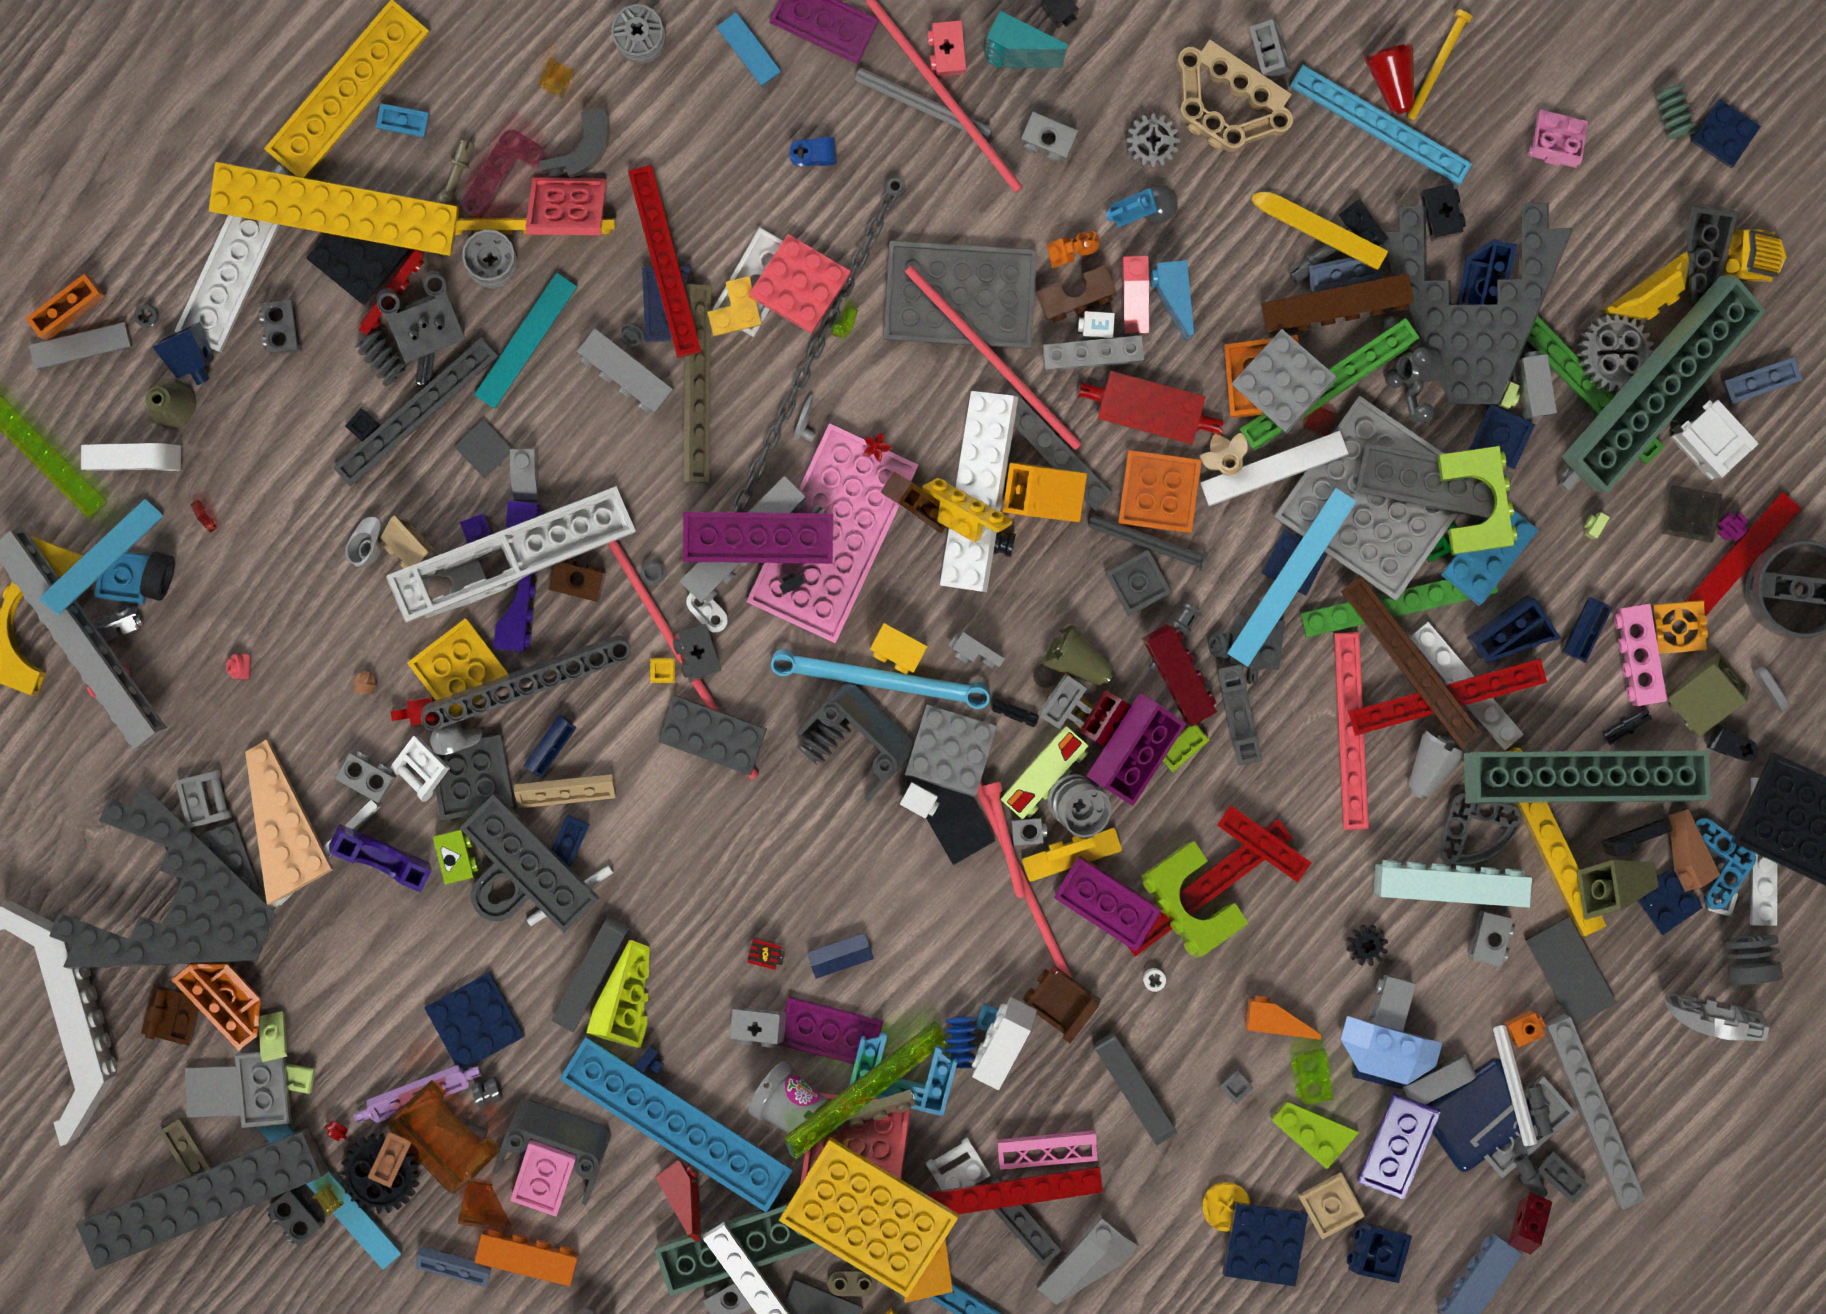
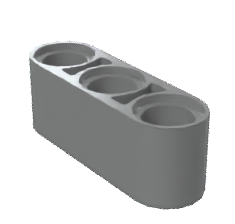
M1461 1054L1434 1067L1408 1085L1403 1084L1402 1087L1409 1099L1427 1104L1471 1082L1477 1075L1467 1055Z

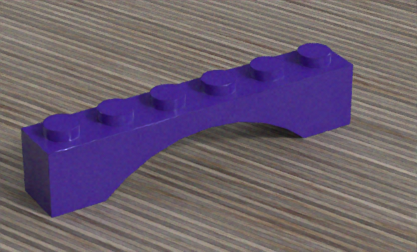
M508 501L506 527L510 528L544 514V510L540 509L539 504ZM534 573L519 581L518 591L512 605L496 623L494 649L526 651V647L531 646L532 632H528L529 622H533L534 608L530 607L531 598H535L537 584L533 583Z

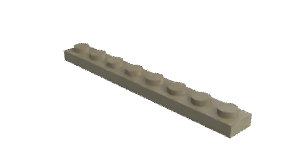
M686 284L685 292L701 353L684 357V482L709 483L711 324L708 312L711 311V286Z

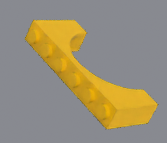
M30 536L60 578L84 556L41 538ZM11 582L3 592L2 598L5 600L0 608V684L28 695H38L47 672L34 666L23 655L17 644L14 634V618L24 594L16 584Z

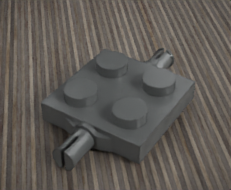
M1236 615L1232 645L1251 616ZM1278 620L1248 667L1233 657L1230 658V664H1242V666L1249 669L1248 684H1251L1252 675L1254 674L1253 684L1257 685L1259 670H1279L1285 621Z

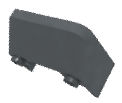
M845 684L797 733L801 736L817 719L829 727L839 725L845 718L851 722L881 752L873 761V771L881 780L865 796V799L869 801L911 757L914 742L856 685Z
M533 1100L523 1101L516 1109L492 1172L497 1174L500 1171L507 1152L518 1154L527 1148L530 1139L540 1141L577 1154L574 1163L575 1172L580 1177L589 1180L581 1203L586 1205L591 1197L611 1140L609 1129L602 1124Z

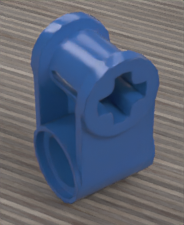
M833 137L798 140L790 147V161L796 166H829L837 163L836 144ZM798 149H802L803 153H805L803 158H799L798 154H796Z

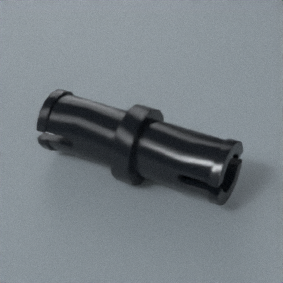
M1643 705L1627 717L1622 716L1619 718V722L1601 732L1605 736L1606 741L1611 745L1628 733L1631 735L1634 733V729L1653 718L1651 714H1648L1650 712Z

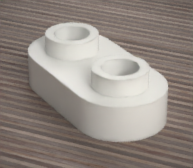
M692 593L688 595L686 601L688 609L703 625L706 624L709 631L721 632L726 628L728 616L714 599L709 603L704 600V604L698 607L695 604L696 597ZM715 615L720 617L718 625H714L711 622L712 617Z

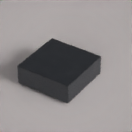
M362 408L345 425L362 442L380 426Z

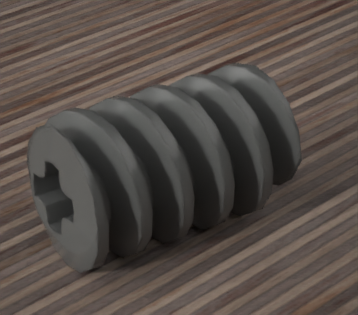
M378 330L364 337L356 344L355 348L360 347L358 350L359 355H366L364 358L366 363L373 362L370 369L372 371L379 370L376 376L379 379L385 378L382 384L388 386L406 372L402 370L406 363L405 361L396 363L400 355L398 353L390 355L394 347H384L387 339L378 340L381 331Z
M843 721L834 727L818 722L817 726L820 732L811 730L813 739L805 737L804 741L807 746L798 745V749L816 765V761L824 763L825 759L822 754L830 756L832 752L829 746L838 747L835 739L843 741L845 738L842 731L846 733L851 732V729Z

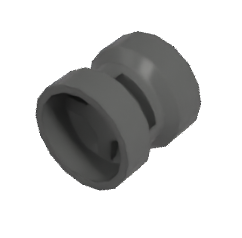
M496 1077L489 1078L485 1083L478 1082L471 1085L473 1097L479 1108L486 1106L488 1102L503 1100V1093Z

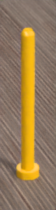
M1460 9L1457 10L1455 14L1457 20L1414 101V105L1411 106V111L1407 114L1408 119L1413 121L1417 118L1466 23L1471 22L1473 18L1471 14Z

